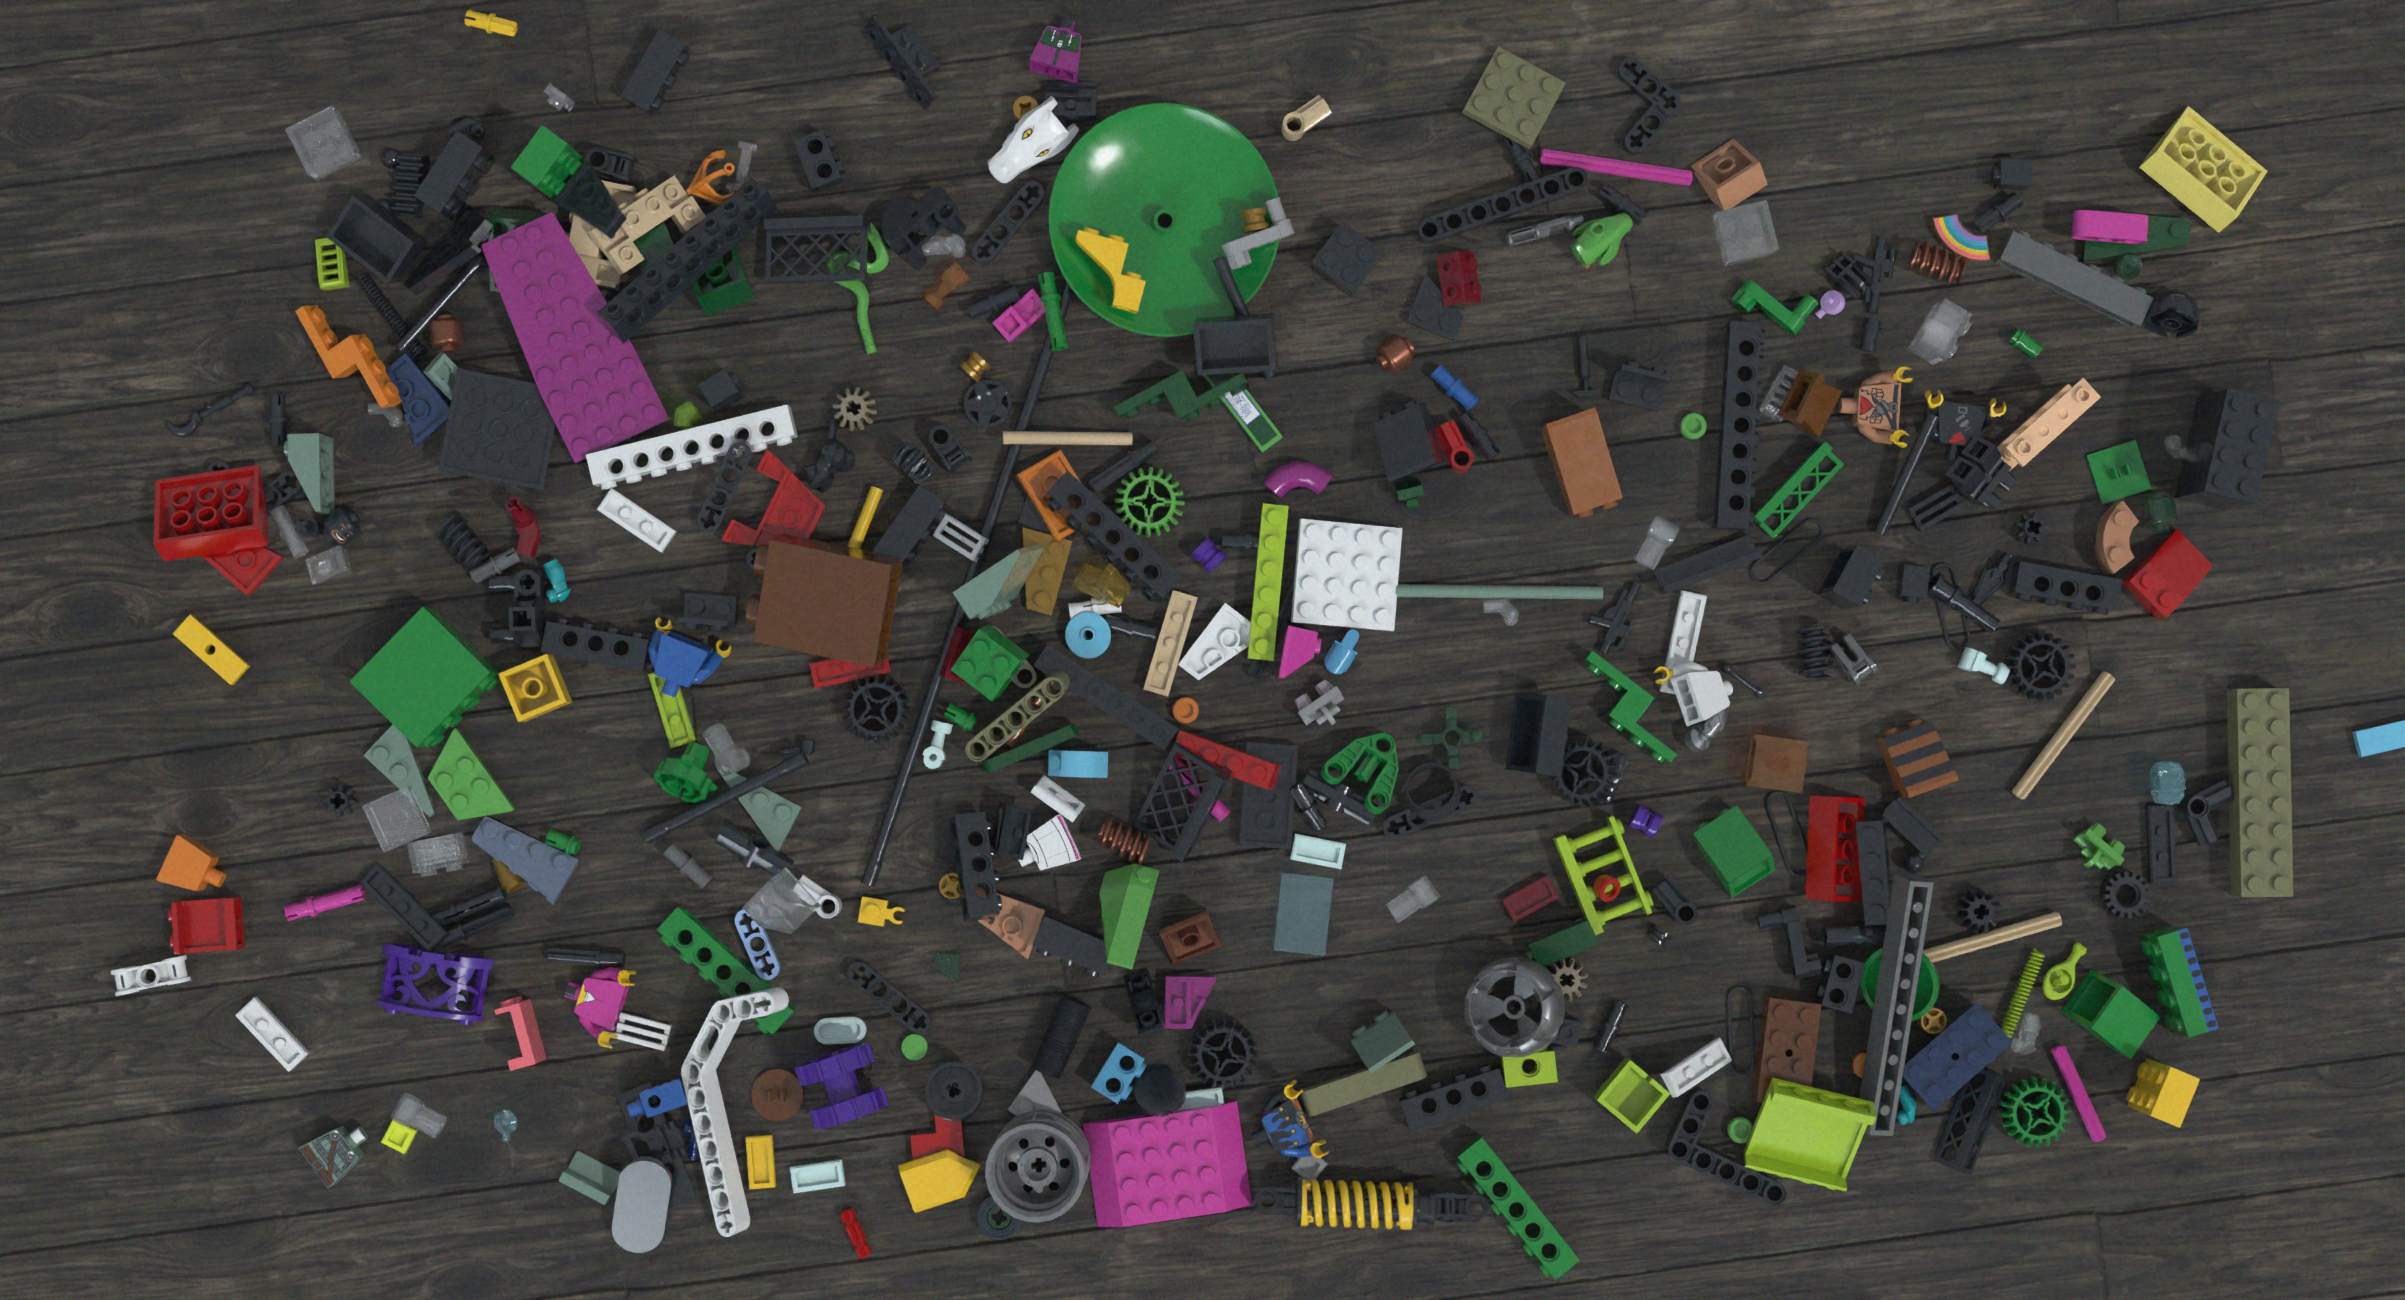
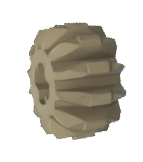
M859 387L855 388L854 395H852L849 388H846V398L840 394L836 396L842 403L833 404L834 409L841 410L834 414V418H843L840 426L844 428L849 423L850 431L855 430L856 423H858L860 430H864L863 421L866 420L867 423L872 424L873 420L868 415L877 414L875 409L869 408L874 406L876 401L874 399L867 401L870 396L868 391H865L860 396L861 389ZM853 403L861 406V410L858 409L859 414L857 415L849 412V409H852L850 406Z
M1573 958L1568 960L1567 965L1564 959L1559 960V967L1555 963L1549 964L1554 969L1551 972V976L1560 985L1563 995L1566 994L1568 1001L1573 999L1572 992L1578 997L1582 995L1577 989L1579 986L1587 988V984L1580 982V979L1587 978L1588 974L1578 973L1583 968L1581 963L1573 968L1575 963ZM1562 974L1567 976L1571 974L1572 978H1569L1571 980L1570 984H1560V981H1562L1560 976Z

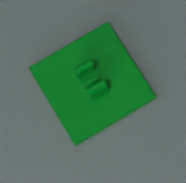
M2136 440L2086 455L2101 505L2151 489Z

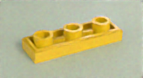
M190 614L173 633L174 636L230 685H234L250 667L244 659L194 615ZM212 646L215 647L214 654H211L210 648Z

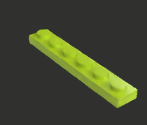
M1262 504L1247 654L1249 659L1274 661L1289 506Z

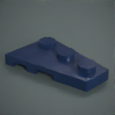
M405 353L386 370L391 382L396 385L399 391L398 394L405 411L404 416L407 424H410L415 445L420 446L447 423L450 403L423 372L410 353Z

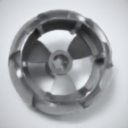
M1523 957L1503 958L1482 967L1474 975L1475 978L1468 986L1464 998L1465 1020L1471 1026L1472 1035L1476 1041L1496 1055L1515 1058L1535 1054L1551 1044L1558 1034L1565 1015L1564 995L1560 985L1551 976L1552 973L1538 962ZM1516 976L1514 985L1515 995L1507 997L1505 1001L1488 995L1493 992L1495 988L1493 985L1498 980L1504 977ZM1533 993L1539 994L1542 1004L1541 1022L1537 1023L1528 1017L1533 1015L1538 1008V1001ZM1502 1013H1505L1511 1019H1517L1521 1038H1509L1502 1035L1494 1027L1496 1025L1495 1021L1490 1019Z

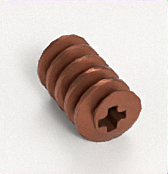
M1918 240L1910 255L1908 270L1911 271L1917 265V274L1920 275L1924 269H1927V278L1937 273V281L1940 282L1945 276L1947 277L1946 285L1949 286L1953 280H1956V283L1960 281L1968 258L1962 256L1958 260V254L1955 252L1948 257L1947 249H1942L1939 252L1937 245H1933L1929 249V243L1926 241L1919 246Z
M1110 816L1104 822L1094 844L1099 839H1101L1102 848H1105L1110 843V852L1113 853L1120 848V857L1129 853V861L1132 862L1138 857V865H1141L1151 846L1150 835L1147 834L1141 839L1140 830H1137L1132 835V826L1129 825L1122 830L1123 822L1119 821L1113 825V817Z

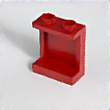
M241 897L171 903L168 918L173 927L170 945L174 949V954L221 950L231 951L245 948Z

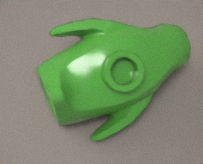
M1619 213L1582 224L1573 232V236L1580 235L1570 246L1574 256L1586 269L1598 260H1600L1599 264L1601 266L1609 263L1615 258L1622 238L1631 230L1633 220L1629 215Z

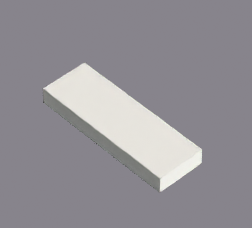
M613 488L609 490L597 508L598 511L661 553H663L677 532Z
M254 997L235 1015L288 1072L292 1071L310 1053L258 997Z
M1716 1038L1662 1073L1661 1077L1672 1097H1678L1731 1062L1732 1059L1721 1038Z

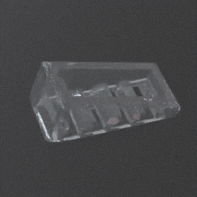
M1783 365L1759 405L1761 412L1778 422L1783 421L1777 415L1779 409L1770 405L1769 402L1772 400L1782 406L1784 401L1774 396V393L1778 392L1786 397L1788 392L1778 387L1779 384L1782 383L1791 388L1792 383L1783 377L1787 374L1795 379L1798 372L1786 365Z

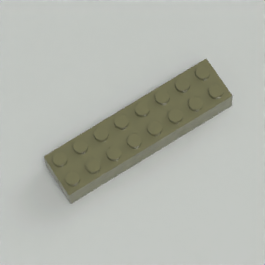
M2289 688L2227 689L2229 786L2234 793V800L2229 802L2231 896L2293 897Z

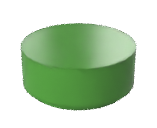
M1690 413L1682 418L1679 428L1685 438L1693 440L1705 433L1707 424L1700 414Z
M911 1034L903 1040L902 1052L906 1058L919 1060L926 1055L928 1042L922 1035Z
M1734 1117L1727 1124V1134L1736 1143H1746L1753 1124L1745 1117Z

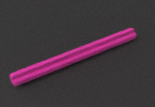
M1543 149L1540 155L1541 164L1557 167H1581L1585 171L1690 186L1693 178L1692 171L1549 149Z

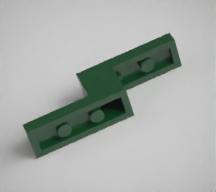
M1181 370L1116 405L1114 408L1118 416H1126L1128 419L1140 413L1139 408L1148 403L1149 406H1153L1163 400L1162 395L1166 394L1177 417L1180 420L1185 418L1186 421H1190L1199 416V410L1208 406L1209 409H1212L1223 403L1222 398L1231 393L1232 397L1244 392L1246 390L1245 385L1249 384L1245 374L1240 373L1204 394L1197 396L1185 371Z

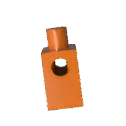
M179 834L176 835L156 880L194 891H201L206 888L208 883L221 887L225 881L226 873L215 869L219 860L218 855L189 835Z

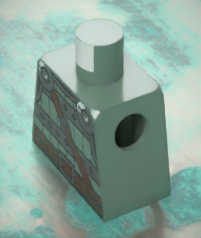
M341 1126L301 1146L299 1149L327 1188H330L337 1184L364 1156L359 1145L368 1139V1135L361 1126H358L350 1133L344 1126Z

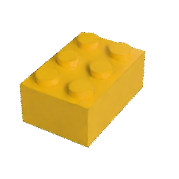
M2146 1058L2145 1063H2141L2138 1068V1080L2135 1087H2131L2128 1092L2127 1106L2180 1128L2200 1079Z

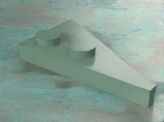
M392 724L363 756L429 817H432L435 814L434 804L426 790L423 774L413 754V747L408 739Z
M723 765L718 770L730 788L748 779ZM763 786L738 798L776 851H780L802 806Z

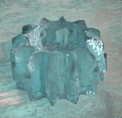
M2170 761L2155 763L2151 767V775L2148 777L2150 780V795L2153 797L2154 802L2165 805L2180 803L2181 799L2185 796L2184 790L2186 789L2184 770L2180 763Z

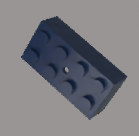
M1976 1002L1904 1064L1902 1078L1925 1104L1934 1111L2010 1046L2013 1041ZM1953 1053H1957L1959 1055L1958 1060L1952 1059L1951 1056Z

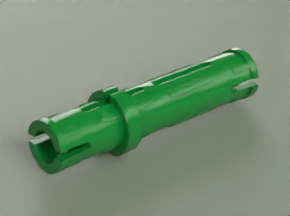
M1044 272L1043 276L1042 274L1038 275L1042 294L1040 301L1045 309L1052 351H1062L1063 348H1068L1059 304L1061 296L1057 293L1054 272Z

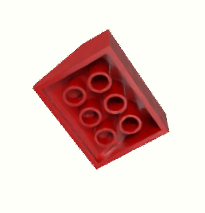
M253 465L155 480L153 544L163 561L268 546V519L261 467Z

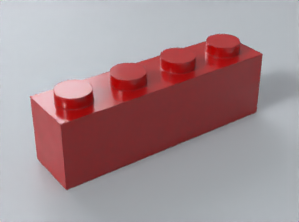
M1179 730L1176 742L1220 769L1224 766L1233 771L1231 777L1267 790H1274L1282 765L1197 734ZM1177 752L1176 757L1187 760L1185 756Z

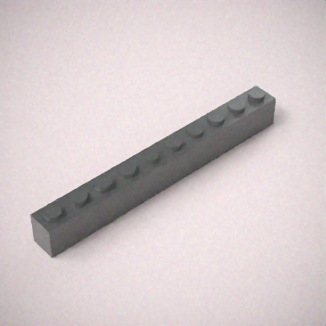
M1895 873L1859 1095V1099L1874 1102L1876 1120L1873 1126L1867 1125L1865 1132L1868 1135L1893 1136L1934 884V882L1920 875Z

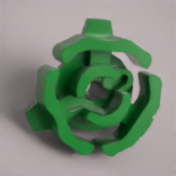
M696 742L688 744L681 759L666 758L665 761L661 760L654 773L655 781L673 797H678L682 788H685L681 798L686 802L698 803L699 800H705L708 793L714 792L717 788L711 779L706 778L707 774L702 770L709 756V750L704 745L697 744Z

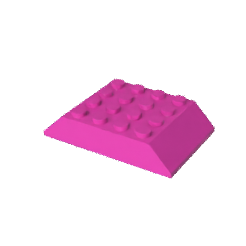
M1237 1100L1224 1102L1222 1105L1172 1111L1164 1117L1141 1114L1083 1123L1084 1134L1089 1142L1091 1152L1090 1175L1098 1227H1127L1222 1213L1252 1204Z

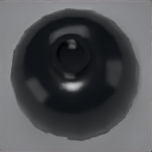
M2178 289L2158 294L2154 297L2146 313V327L2153 333L2165 337L2168 335L2167 332L2177 333L2176 338L2192 335L2197 331L2200 319V310L2196 300Z

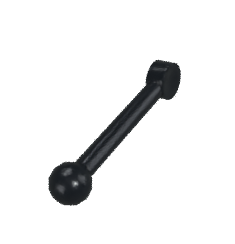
M1726 663L1722 666L1724 673H1730L1754 691L1758 699L1764 700L1767 698L1768 693L1766 690L1758 689L1734 671L1731 664Z

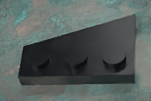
M586 159L554 199L560 206L610 239L613 238L627 219L592 165Z

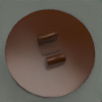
M772 1069L760 1075L755 1081L751 1093L752 1103L756 1111L762 1117L772 1121H783L792 1117L800 1109L804 1097L803 1087L800 1086L798 1078L793 1073L784 1069Z

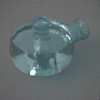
M502 1110L494 1117V1127L502 1134L503 1142L510 1141V1133L517 1128V1118L509 1110Z

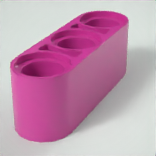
M2077 210L2073 212L2071 238L2088 241L2145 244L2147 243L2149 216Z

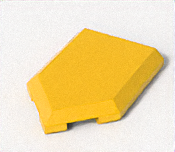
M945 1149L899 1164L898 1168L912 1208L917 1213L965 1197L981 1164L957 1155L956 1152Z

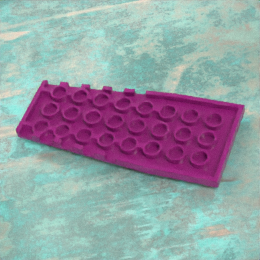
M548 213L481 245L538 390L575 463L585 459L586 454L605 450L670 419L630 339L623 344L606 328L598 316L597 312L607 304V301L554 213Z

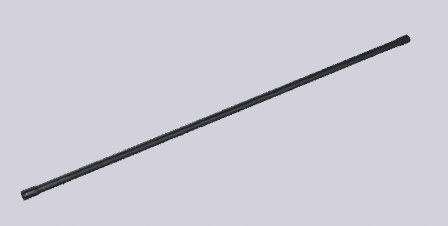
M1066 279L1060 293L1061 301L1059 302L1063 324L1074 295V291ZM1049 330L1047 331L1014 431H1028L1054 354L1051 348ZM1009 444L979 533L987 538L989 542L987 545L984 544V550L978 554L977 562L970 560L962 586L980 573L1023 444ZM958 600L956 601L871 856L867 861L861 883L869 886H876L882 868V861L944 680L940 673L955 627H962L966 615Z

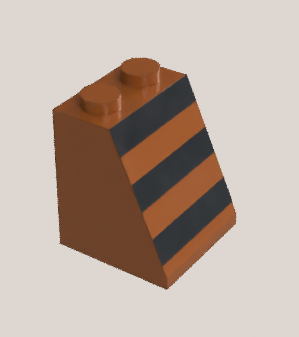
M1922 718L1908 722L1907 728L1899 730L1898 727H1893L1883 731L1884 736L1877 738L1897 796L1910 798L1959 780L1932 721L1923 722Z

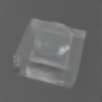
M550 83L543 91L549 97L547 102L558 110L564 107L570 112L575 105L571 98Z

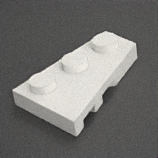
M1224 603L1178 665L1197 680H1200L1248 647L1251 622Z

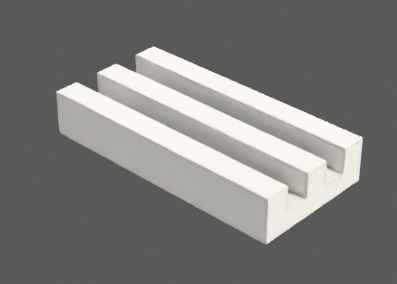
M945 514L933 534L934 537L974 562H977L978 554L983 552L984 544L987 545L989 542L987 538L948 514ZM948 521L979 540L978 543L975 544L948 527ZM945 530L973 548L972 553L941 534L942 531Z
M1044 775L1031 791L1032 794L1072 823L1085 807L1084 803Z
M624 1012L620 1013L615 1033L618 1035L617 1039L662 1051L666 1050L672 1025ZM625 1020L664 1029L665 1031L664 1034L634 1027L625 1024ZM626 1030L661 1039L662 1042L658 1043L623 1034L622 1031Z

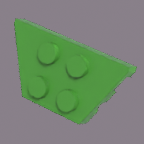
M454 729L429 774L428 780L455 818L463 820L514 811L515 807L459 729Z

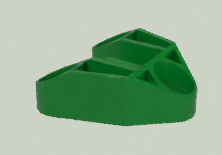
M1386 733L1354 740L1327 761L1321 769L1323 779L1335 785L1343 780L1361 755L1365 758L1354 773L1358 780H1363L1367 783L1376 768H1381L1368 788L1369 791L1363 801L1365 808L1373 814H1381L1389 806L1399 770L1395 741ZM1378 740H1384L1388 743L1389 750L1387 752H1381L1377 749L1376 742ZM1328 767L1336 768L1340 773V777H1332L1328 773ZM1371 796L1379 798L1383 806L1375 807L1371 803Z

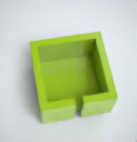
M1625 1057L1593 1097L1635 1133H1638L1670 1093L1635 1063Z

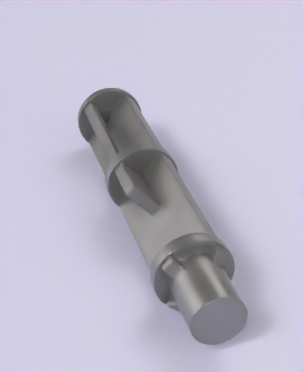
M1582 214L1573 217L1567 215L1562 218L1507 232L1505 240L1509 247L1547 237L1550 235V232L1567 228L1571 231L1575 226L1584 224Z

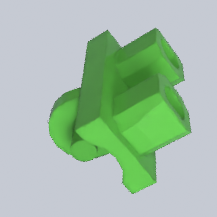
M2095 823L2086 830L2076 834L2073 840L2082 847L2080 852L2086 857L2082 864L2086 868L2094 864L2099 869L2104 867L2106 870H2110L2115 865H2121L2125 860L2121 856L2125 846L2115 839L2109 841L2108 844L2103 841L2102 837L2105 835L2106 829L2099 823Z

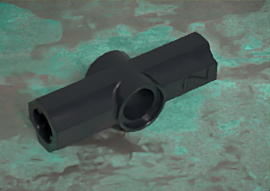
M1309 769L1302 784L1310 795L1321 799L1324 804L1341 813L1345 812L1367 825L1370 823L1374 814L1365 808L1364 797L1354 793L1355 790L1342 783L1334 785L1326 782L1321 774ZM1371 801L1375 807H1378V805Z
M726 822L715 843L738 855L739 861L744 866L751 869L759 867L782 881L794 863V860L771 848L770 842L765 837L758 834L750 836Z

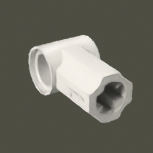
M805 875L800 878L791 891L792 895L817 911L823 918H832L838 915L842 909V902L838 896L831 894ZM826 899H831L835 903L836 907L833 913L824 911L823 902Z

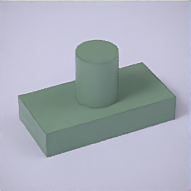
M439 353L423 372L431 379L435 386L452 400L458 367L445 353Z

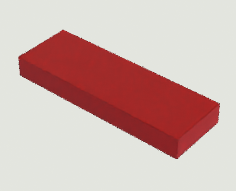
M888 654L887 659L875 667L837 659L809 663L815 689L863 679L865 676L872 677L875 674L891 673Z

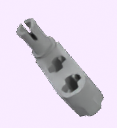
M1280 197L1264 203L1272 221L1270 228L1222 245L1230 270H1235L1252 263L1248 251L1295 234L1290 219L1286 218Z

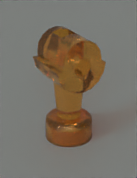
M954 263L942 274L941 279L943 282L935 292L928 290L923 295L936 310L944 304L941 300L953 289H961L971 279L957 263Z

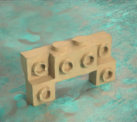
M675 175L651 191H648L647 188L641 190L634 195L636 201L630 205L626 201L619 205L627 219L612 239L595 228L587 232L594 243L610 260L619 275L644 260L633 241L670 216L681 233L686 232L706 218L694 198L687 195Z
M602 180L618 205L625 201L630 205L635 201L634 195L637 190L635 187ZM570 212L569 221L572 223L571 232L567 233V236L597 284V287L618 290L621 275H619L610 261L603 260L604 252L587 233L594 227Z

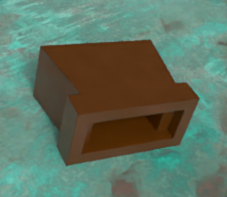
M1800 369L1777 415L1782 419L1792 421L1801 432L1820 437L1842 391L1823 383L1825 378L1822 375Z

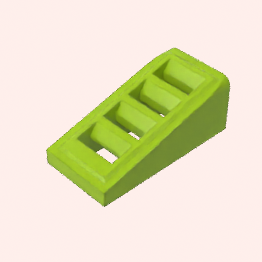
M328 238L315 240L320 289L328 291L350 287L345 252L337 245L336 249L324 251L323 246L335 244ZM337 254V259L325 260V256ZM338 264L336 269L327 270L326 268L328 265ZM338 274L339 278L328 280V275Z

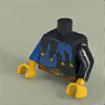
M1292 1080L1286 1087L1270 1095L1262 1107V1115H1260L1264 1127L1250 1133L1256 1148L1271 1142L1275 1152H1280L1285 1156L1299 1158L1314 1156L1321 1158L1329 1153V1151L1323 1152L1320 1150V1145L1325 1144L1326 1141L1322 1139L1313 1143L1316 1141L1315 1136L1297 1099L1303 1090L1295 1091L1292 1086L1297 1081Z

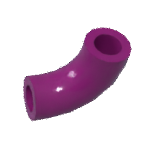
M1294 461L1279 466L1264 479L1262 484L1280 499L1296 487H1306L1319 495L1334 475L1315 463Z

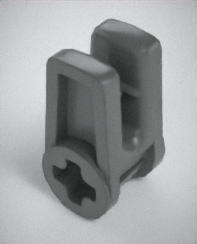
M1847 632L1841 639L1846 645L1847 650L1854 656V662L1848 658L1843 648L1837 643L1830 644L1828 649L1843 668L1848 679L1855 686H1858L1863 678L1870 673L1875 674L1878 672V669L1852 635ZM1864 666V668H1863L1861 671H1859L1858 673L1856 672L1857 670H1859L1861 667Z

